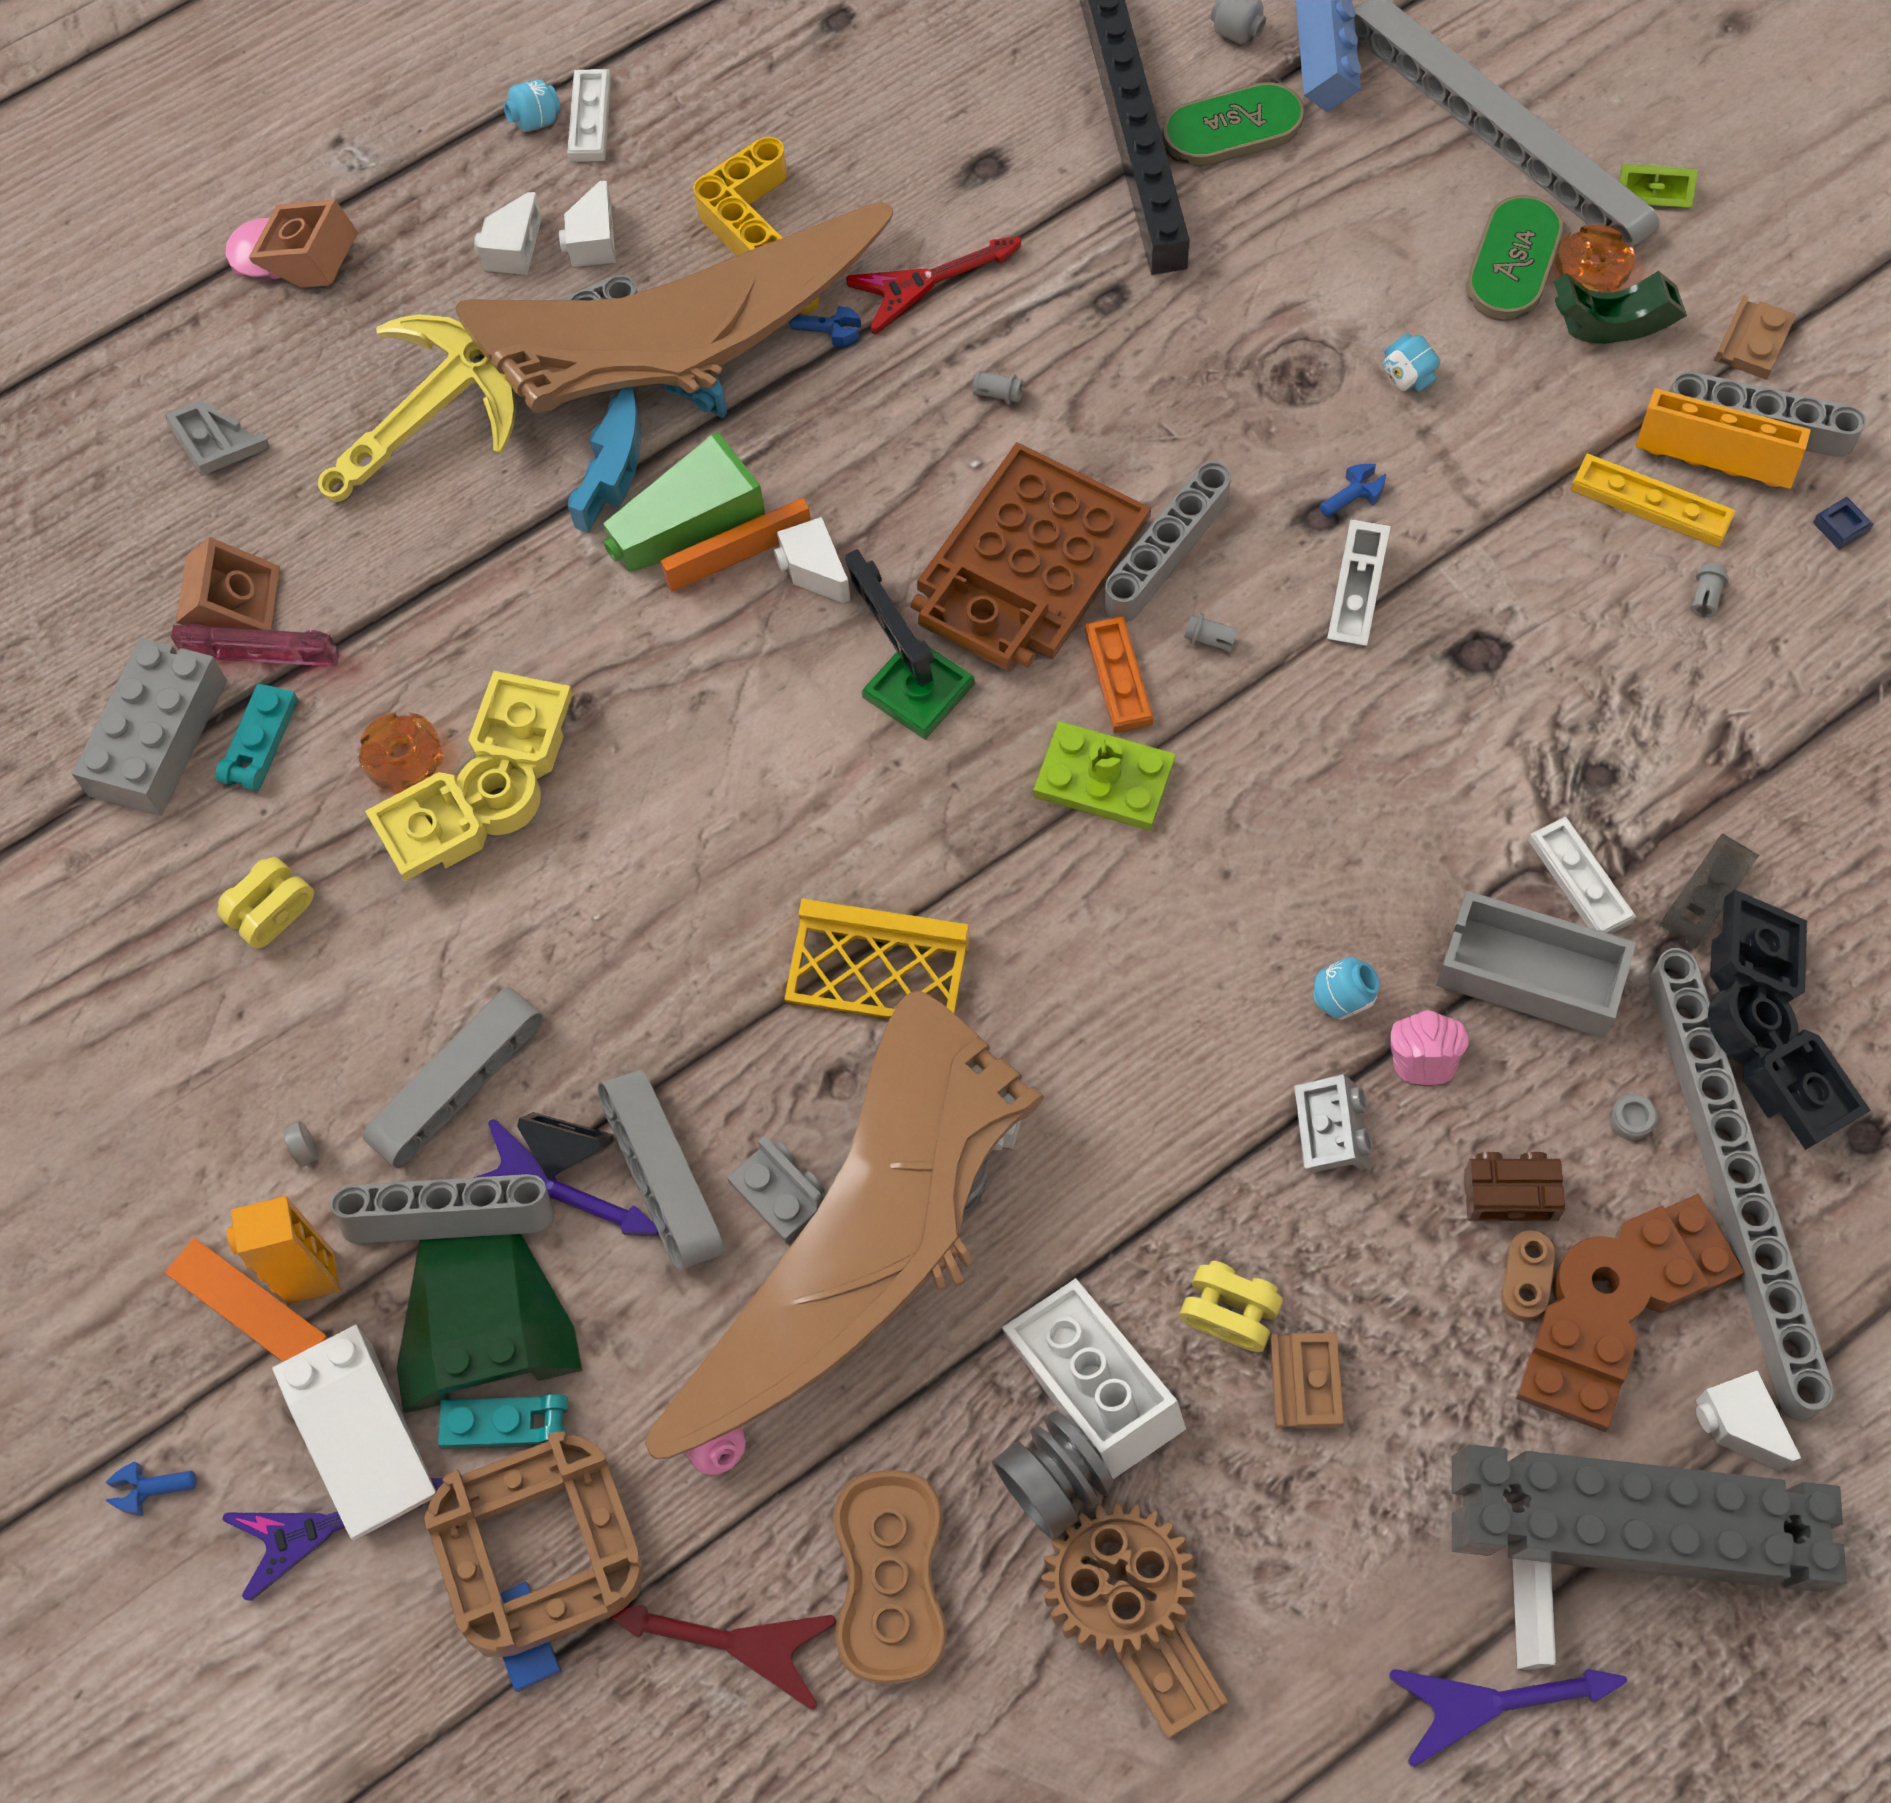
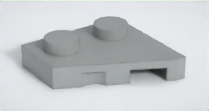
M201 400L165 414L168 426L201 476L269 449L268 440L264 434L258 432L254 435L242 429L240 421L229 415L218 413L214 407Z

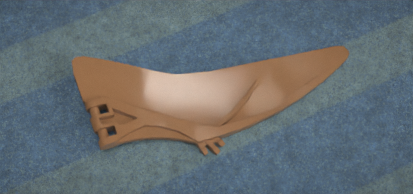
M884 202L872 203L770 242L674 282L623 298L599 300L469 299L460 301L457 304L456 313L463 328L485 357L491 361L499 373L506 374V381L519 396L526 397L525 402L534 413L538 414L554 410L563 402L604 391L650 384L680 386L686 392L693 393L699 387L712 388L717 383L715 377L722 372L720 366L751 349L794 318L825 292L860 258L891 221L893 208Z
M922 991L909 993L898 1003L887 1023L871 1067L861 1115L849 1156L811 1220L744 1310L651 1427L645 1445L650 1456L653 1458L670 1459L742 1427L791 1399L852 1355L891 1320L923 1288L931 1277H933L937 1290L945 1288L946 1284L942 1275V1271L945 1268L955 1287L964 1283L955 1258L958 1256L966 1267L974 1263L971 1255L959 1238L964 1210L973 1183L984 1161L999 1140L1013 1125L1034 1112L1043 1101L1044 1095L1035 1087L1028 1088L1021 1081L1022 1075L1002 1057L997 1059L989 1052L990 1046L938 1000ZM975 1065H978L983 1070L978 1075L972 1070ZM1007 1094H1010L1015 1099L1011 1104L1003 1099Z

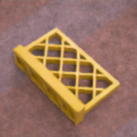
M801 898L798 914L800 917L784 998L786 1003L890 1019L895 1009L884 1007L876 995L896 981L905 994L908 995L911 991L901 978L919 965H922L934 981L923 989L922 992L929 995L939 988L947 999L946 1007L955 1014L966 951H968L971 936L968 924ZM808 931L825 933L834 945L813 959L805 948ZM833 935L844 936L845 938L838 942ZM855 939H864L869 942L875 952L857 965H854L843 948ZM875 941H876V942H883V943H887V944H885L883 947L879 948V947L877 946V944L875 943ZM897 945L908 946L916 956V959L896 972L884 954ZM917 948L928 949V951L921 955ZM839 951L851 969L830 983L818 965ZM939 951L956 954L953 969L939 979L926 962V960ZM803 955H805L809 963L801 967ZM880 958L892 976L871 989L860 971ZM813 968L826 985L812 996L796 993L799 978ZM856 975L868 993L855 1002L843 1001L835 988ZM951 979L950 990L948 993L943 984ZM830 992L835 997V999L823 998ZM870 999H873L877 1006L867 1005L865 1003L868 1002Z

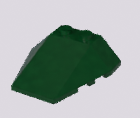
M522 1234L419 1240L397 1363L401 1402L405 1414L439 1406L441 1400H449V1392L527 1373H533L538 1381L583 1371L575 1327Z

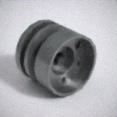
M1057 1410L1052 1411L1044 1418L1051 1435L1039 1425H1035L1030 1429L1033 1442L1038 1449L1036 1453L1033 1454L1031 1450L1016 1441L992 1460L994 1469L1008 1491L1030 1519L1050 1539L1057 1538L1078 1520L1076 1511L1070 1501L1073 1495L1087 1507L1093 1508L1098 1504V1501L1091 1486L1103 1496L1109 1495L1116 1489L1115 1482L1095 1445L1077 1426L1075 1427Z

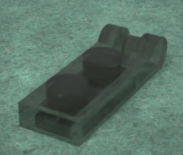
M1722 833L1665 914L1659 927L1668 933L1672 930L1686 938V944L1696 949L1722 912L1724 897L1734 889L1737 890L1759 855ZM1686 909L1701 917L1697 924L1682 916Z

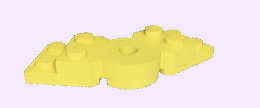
M493 671L468 739L476 758L464 766L458 778L456 779L455 775L438 772L365 811L404 881L441 862L446 869L482 850L488 834H509L521 829L532 820L541 802V789L537 779L552 771L564 737L561 727L573 696L571 686ZM497 788H505L502 792L498 794H490L493 790Z

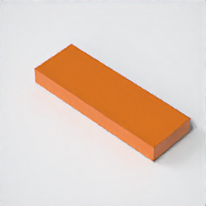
M1124 616L1085 624L1086 638L1113 733L1153 725V714Z

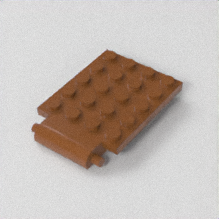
M1016 442L917 580V590L931 597L927 599L920 594H916L911 602L910 607L920 612L918 625L1008 672L1012 671L1018 663L1026 668L1031 666L1035 653L1027 650L1028 648L1054 659L1106 583L1108 577L1112 574L1151 517V507Z

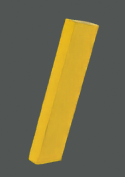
M1588 453L1570 489L1573 492L1720 548L1736 512L1732 508Z

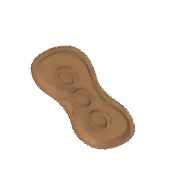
M885 1470L860 1475L851 1480L842 1489L834 1507L833 1525L835 1535L846 1561L848 1575L847 1592L836 1624V1647L846 1669L854 1676L873 1683H904L925 1676L939 1663L946 1645V1622L936 1598L931 1579L932 1557L942 1527V1506L933 1486L926 1479L914 1473Z

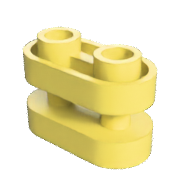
M279 858L262 859L252 867L250 873L242 881L221 895L218 901L217 916L230 928H240V937L255 949L262 948L272 942L308 908L314 897V889L301 877H292V870Z
M1211 1261L1209 1265H1199L1192 1281V1286L1202 1293L1201 1298L1186 1297L1179 1312V1318L1194 1329L1253 1352H1263L1270 1336V1331L1260 1324L1261 1318L1270 1320L1277 1318L1283 1303L1282 1297L1277 1294L1278 1288L1274 1284L1260 1278H1253L1250 1281L1235 1275L1233 1268L1218 1261ZM1220 1301L1244 1311V1314L1240 1315L1217 1304Z

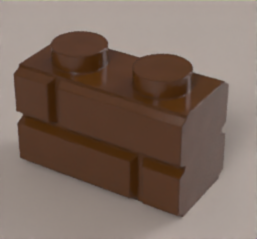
M1482 1152L1477 1154L1475 1159H1469L1464 1170L1468 1221H1559L1565 1211L1564 1186L1562 1185L1563 1174L1560 1159H1547V1154L1544 1152H1527L1520 1155V1159H1503L1502 1154L1499 1152Z

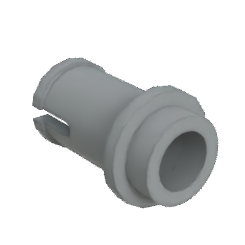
M978 370L974 378L973 387L975 388L973 389V395L1003 399L1006 404L1011 405L1012 402H1019L1021 399L1023 380L1017 379L1016 374L1006 377Z
M1707 563L1703 565L1702 569L1698 570L1696 574L1698 586L1694 602L1691 606V611L1694 614L1702 617L1703 609L1707 602L1706 617L1709 618L1717 615L1722 588L1729 582V577L1726 574L1727 570L1724 566L1716 563Z
M1200 613L1199 617L1191 615L1184 638L1192 640L1191 644L1193 645L1197 641L1227 650L1226 652L1231 651L1238 627H1231L1204 619V614Z

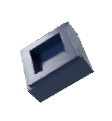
M1848 497L1843 498L1817 514L1813 521L1814 525L1838 550L1870 532L1873 523Z

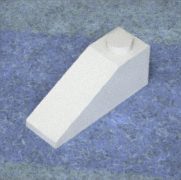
M1350 519L1327 639L1367 646L1391 526Z

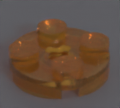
M1586 225L1580 228V232L1574 233L1571 236L1569 233L1563 238L1558 250L1556 266L1560 277L1568 273L1591 291L1599 293L1616 292L1627 282L1631 275L1635 262L1634 249L1631 244L1628 248L1627 244L1622 241L1623 235L1619 231L1604 225ZM1592 255L1599 256V261L1602 263H1593L1589 260L1592 258Z
M396 712L385 714L374 720L365 729L360 739L362 746L359 762L367 777L376 785L390 789L396 794L432 776L444 758L441 742L435 728L426 718L416 713L409 712L410 716H397ZM397 745L401 748L407 745L410 746L407 750L408 753L398 758L393 757L395 754L392 749Z

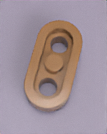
M1528 1230L1516 1235L1510 1243L1506 1255L1501 1303L1505 1312L1510 1317L1522 1322H1529L1539 1318L1547 1308L1550 1299L1555 1249L1550 1239L1538 1231ZM1533 1246L1537 1248L1540 1257H1529L1525 1252V1247ZM1519 1290H1530L1534 1295V1300H1523L1519 1295Z

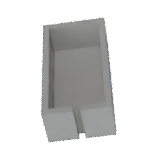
M139 638L72 772L73 777L88 797L158 816L163 815L227 682L214 657L180 648L177 653L171 645Z
M1466 890L1436 986L1605 1038L1616 1018L1636 942Z

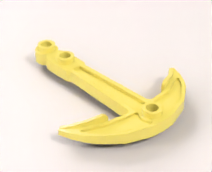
M419 314L394 319L376 327L377 334L380 337L405 340L428 350L434 345L447 354L448 357L373 431L366 432L337 459L336 467L328 468L321 473L318 479V487L327 499L333 502H341L347 499L352 493L353 486L362 485L391 458V454L395 449L474 383L478 384L486 395L483 401L491 422L493 451L502 454L514 427L516 417L515 390L506 381V374L499 373L486 357L480 362L473 363L474 357L483 353L465 331L461 322L450 317ZM372 457V461L368 465L361 466L364 458ZM337 483H343V488L334 493L333 487Z

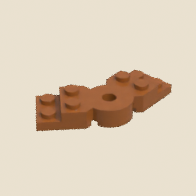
M1699 1193L1666 1208L1662 1205L1623 1222L1616 1232L1615 1238L1605 1236L1587 1238L1575 1244L1566 1253L1553 1279V1292L1555 1299L1558 1301L1548 1305L1541 1316L1516 1399L1603 1432L1607 1431L1621 1385L1626 1380L1638 1340L1630 1324L1639 1316L1643 1309L1648 1308L1662 1313L1737 1280L1745 1273ZM1600 1277L1608 1281L1611 1285L1612 1293L1599 1292L1593 1286L1592 1278Z

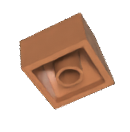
M335 199L276 205L248 258L253 264L301 288L330 286L335 280L346 255L349 253L358 231Z
M208 537L186 555L176 623L211 637L268 636L272 628L280 566Z

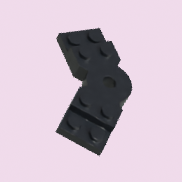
M1734 889L1724 897L1722 933L1712 939L1710 977L1720 991L1714 995L1709 1004V1026L1722 1050L1733 1060L1743 1065V1082L1767 1118L1780 1112L1806 1150L1871 1110L1822 1038L1805 1029L1798 1032V1022L1789 1002L1805 993L1807 920Z

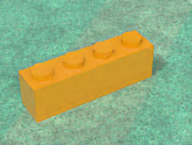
M1654 388L1635 447L1645 449L1653 455H1667L1682 459L1691 465H1704L1722 470L1731 476H1744L1759 480L1768 486H1781L1791 489L1805 453L1811 429Z
M287 1196L231 1209L233 1226L227 1228L229 1247L234 1255L238 1254L243 1259L247 1268L251 1267L256 1272L260 1281L264 1280L269 1285L272 1293H277L288 1305L341 1292L334 1250Z

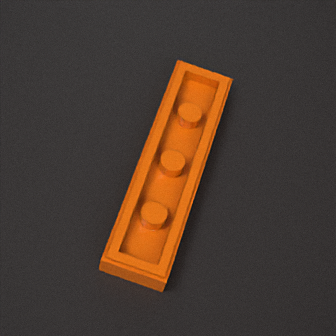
M800 498L662 559L660 562L670 591L673 592L779 545L778 531L811 521L807 503L804 498Z
M196 1238L191 1240L164 1272L282 1362L328 1339L324 1333Z

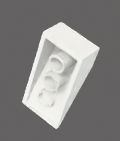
M1076 1278L1002 1327L1007 1338L1059 1412L1075 1427L1077 1426L1095 1445L1113 1479L1186 1430L1176 1398Z
M356 1324L272 1368L287 1406L342 1522L353 1541L432 1499L436 1489L375 1350Z

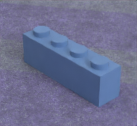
M1296 0L1304 96L1324 111L1329 112L1361 90L1359 74L1361 67L1358 62V38L1355 33V10L1352 0Z

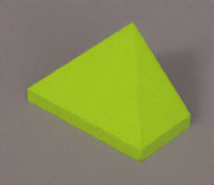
M1621 164L1619 182L1648 205L1692 208L1698 169L1660 164Z

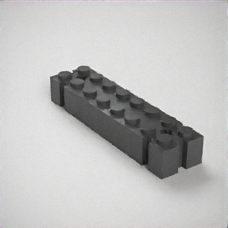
M1471 1444L1452 1456V1494L1463 1495V1507L1452 1513V1552L1490 1556L1508 1547V1558L1759 1586H1768L1784 1580V1588L1823 1592L1847 1583L1844 1544L1832 1542V1529L1843 1525L1840 1486L1802 1482L1786 1490L1785 1480L1533 1451H1524L1510 1461H1507L1506 1448Z

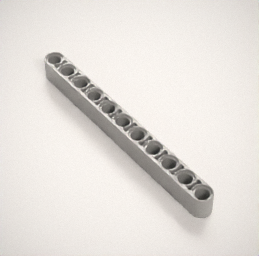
M1366 0L1354 9L1355 33L1360 43L1616 248L1623 252H1629L1658 230L1659 218L1651 206L1391 1Z
M1671 948L1659 957L1649 977L1650 990L1731 1250L1745 1272L1740 1279L1779 1404L1789 1417L1796 1420H1808L1817 1415L1832 1401L1834 1394L1833 1384L1727 1054L1715 1040L1709 1026L1708 1008L1710 1002L1698 964L1694 956L1688 951L1681 948ZM1665 969L1676 971L1681 979L1671 978L1666 974ZM1677 1008L1688 1010L1692 1013L1694 1019L1684 1018L1679 1014ZM1689 1048L1700 1049L1707 1059L1695 1057ZM1702 1088L1714 1090L1720 1100L1708 1098L1702 1091ZM1715 1129L1726 1130L1731 1135L1733 1141L1722 1140L1717 1136ZM1728 1170L1740 1172L1744 1176L1746 1184L1735 1182L1730 1177ZM1741 1212L1753 1214L1759 1221V1226H1752L1745 1222ZM1755 1254L1766 1256L1771 1261L1773 1270L1762 1268L1757 1263ZM1769 1297L1782 1301L1786 1307L1787 1314L1776 1312L1769 1303ZM1783 1341L1795 1344L1800 1351L1801 1358L1789 1356L1783 1348ZM1797 1386L1807 1387L1813 1393L1815 1403L1810 1404L1803 1401L1797 1393Z

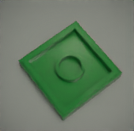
M931 647L929 648L935 662L930 664L934 681L922 687L918 685L896 652L862 690V698L924 740L929 737L975 684V677Z

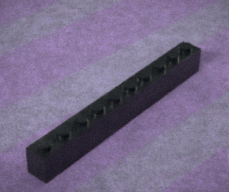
M1080 0L1151 275L1186 270L1188 268L1190 239L1125 0Z

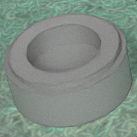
M1628 1094L1621 1097L1610 1112L1611 1127L1616 1134L1626 1140L1637 1141L1644 1139L1651 1133L1657 1122V1111L1652 1102L1638 1094Z
M298 1121L284 1129L283 1134L286 1145L298 1165L305 1167L319 1160L315 1142L303 1122Z

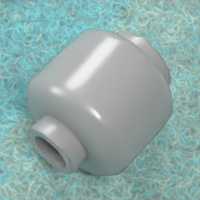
M1217 0L1211 12V21L1214 22L1215 32L1238 44H1246L1252 37L1258 38L1265 27L1266 17L1263 16L1264 8L1260 0Z

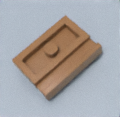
M1743 295L1714 361L1720 363L1721 359L1732 363L1731 367L1767 380L1796 314L1761 301L1759 304L1747 301L1749 297Z
M1291 1333V1335L1279 1336L1278 1334H1270L1269 1345L1275 1429H1282L1283 1427H1296V1429L1342 1428L1344 1425L1337 1333Z
M1174 1619L1172 1623L1176 1631L1175 1638L1161 1632L1158 1634L1161 1647L1159 1650L1146 1641L1142 1643V1657L1138 1658L1132 1646L1125 1647V1654L1121 1660L1167 1740L1228 1703L1180 1621Z

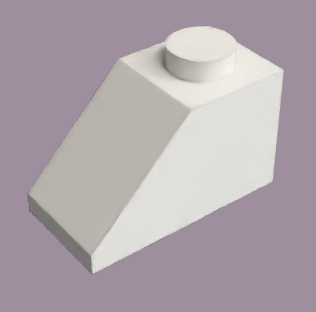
M599 181L564 214L565 230H559V241L562 253L568 252L572 267L616 263L612 202L607 181Z
M527 192L484 219L482 231L476 234L474 242L475 254L480 256L484 271L528 275L542 219L535 192Z
M822 517L777 532L780 547L774 549V554L780 571L788 570L794 585L841 603L851 601L847 576Z
M1758 1371L1706 1389L1696 1399L1698 1404L1696 1407L1698 1420L1707 1433H1712L1717 1444L1779 1471L1791 1467L1801 1459Z

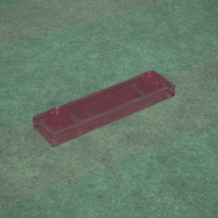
M193 623L189 626L173 625L171 639L178 650L183 648L210 655L215 660L334 667L337 666L340 655L330 634L318 630H308L306 632L208 627L203 624Z

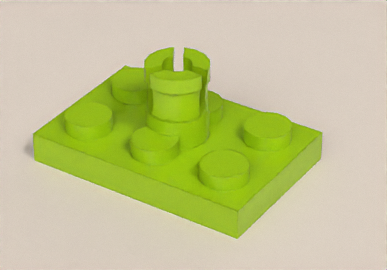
M1058 721L1033 789V797L1152 831L1175 763L1176 754Z

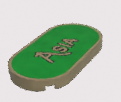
M1261 82L1190 101L1174 108L1164 122L1163 143L1168 153L1179 161L1180 158L1189 160L1188 164L1195 166L1215 164L1280 146L1291 141L1302 126L1304 105L1295 91L1282 84Z
M1517 195L1500 201L1492 209L1466 283L1468 297L1470 298L1471 296V299L1475 302L1474 307L1482 314L1498 320H1511L1518 318L1519 314L1530 313L1539 304L1563 232L1561 215L1549 202L1535 196Z

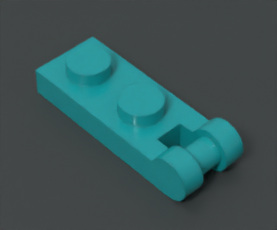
M257 683L225 759H222L217 765L215 777L218 783L232 785L234 782L240 783L244 789L258 791L261 788L299 700L294 691ZM243 762L251 763L246 768L241 767Z
M549 1394L542 1397L441 1400L438 1446L441 1449L534 1447L549 1441L547 1434L565 1431L567 1434V1428L563 1427V1413L568 1412V1397L559 1394ZM534 1415H545L544 1427L533 1429Z

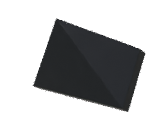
M536 1112L520 1117L517 1124L520 1133L548 1180L613 1142L614 1134Z

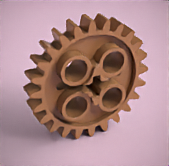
M1116 1502L1113 1515H1106L1101 1505L1096 1506V1519L1090 1520L1083 1512L1078 1513L1081 1527L1076 1529L1070 1526L1066 1529V1541L1056 1538L1052 1539L1053 1549L1058 1556L1048 1555L1044 1557L1046 1568L1053 1571L1041 1575L1044 1587L1052 1589L1043 1596L1046 1606H1056L1050 1613L1054 1624L1066 1621L1062 1628L1066 1639L1073 1637L1079 1632L1078 1645L1082 1651L1092 1641L1095 1642L1096 1651L1100 1658L1104 1656L1109 1646L1115 1648L1118 1660L1123 1659L1125 1647L1132 1646L1138 1658L1142 1657V1643L1146 1641L1159 1650L1161 1647L1158 1634L1163 1632L1175 1638L1176 1631L1172 1620L1187 1622L1188 1620L1187 1611L1181 1604L1192 1605L1195 1603L1194 1593L1187 1588L1197 1585L1196 1573L1186 1571L1194 1566L1192 1554H1181L1187 1548L1184 1536L1172 1539L1175 1530L1171 1521L1158 1528L1159 1516L1155 1510L1146 1519H1143L1139 1504H1135L1129 1515L1123 1514L1120 1502ZM1107 1542H1116L1122 1545L1121 1550L1111 1556H1106L1099 1552L1102 1545ZM1085 1559H1089L1095 1562L1097 1567L1082 1564ZM1148 1564H1157L1163 1568V1572L1155 1578H1145L1140 1575L1142 1568ZM1123 1574L1127 1575L1128 1583L1119 1580ZM1110 1577L1119 1580L1115 1586L1111 1584ZM1090 1581L1098 1585V1589L1090 1596H1080L1075 1593L1076 1588L1083 1582ZM1141 1593L1156 1596L1157 1598L1155 1601H1149ZM1126 1604H1133L1140 1608V1611L1134 1618L1124 1620L1116 1615L1118 1609Z

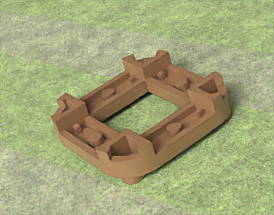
M565 1431L547 1434L549 1441L463 1475L460 1474L459 1470H455L442 1479L444 1483L435 1492L429 1504L428 1512H425L426 1530L430 1534L455 1614L454 1620L467 1641L486 1657L517 1655L609 1618L622 1611L640 1593L643 1574L642 1560L610 1468L599 1446L582 1437L567 1435ZM566 1488L591 1560L592 1568L504 1603L478 1523Z

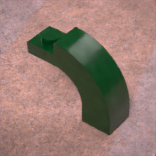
M1660 271L1655 272L1629 288L1609 293L1591 291L1568 273L1554 281L1558 297L1555 298V303L1560 313L1564 316L1569 335L1582 341L1607 344L1635 340L1665 329L1687 316L1677 285Z

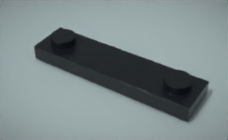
M858 549L846 554L845 561L852 583L916 683L922 687L934 681L930 664L935 662L933 654L924 640L921 642L917 641L880 584L882 578L875 563L872 560L866 562Z

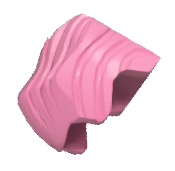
M1430 1010L1419 1012L1411 1017L1395 1022L1391 1031V1052L1395 1071L1404 1081L1410 1084L1437 1085L1450 1081L1456 1074L1460 1059L1468 1047L1469 1040L1464 1025L1457 1020Z

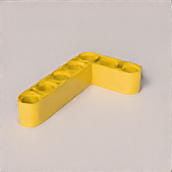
M774 137L760 138L701 176L693 186L698 217L736 256L783 238L750 206V204L785 181L787 168L782 142ZM820 296L799 314L813 312L819 306Z

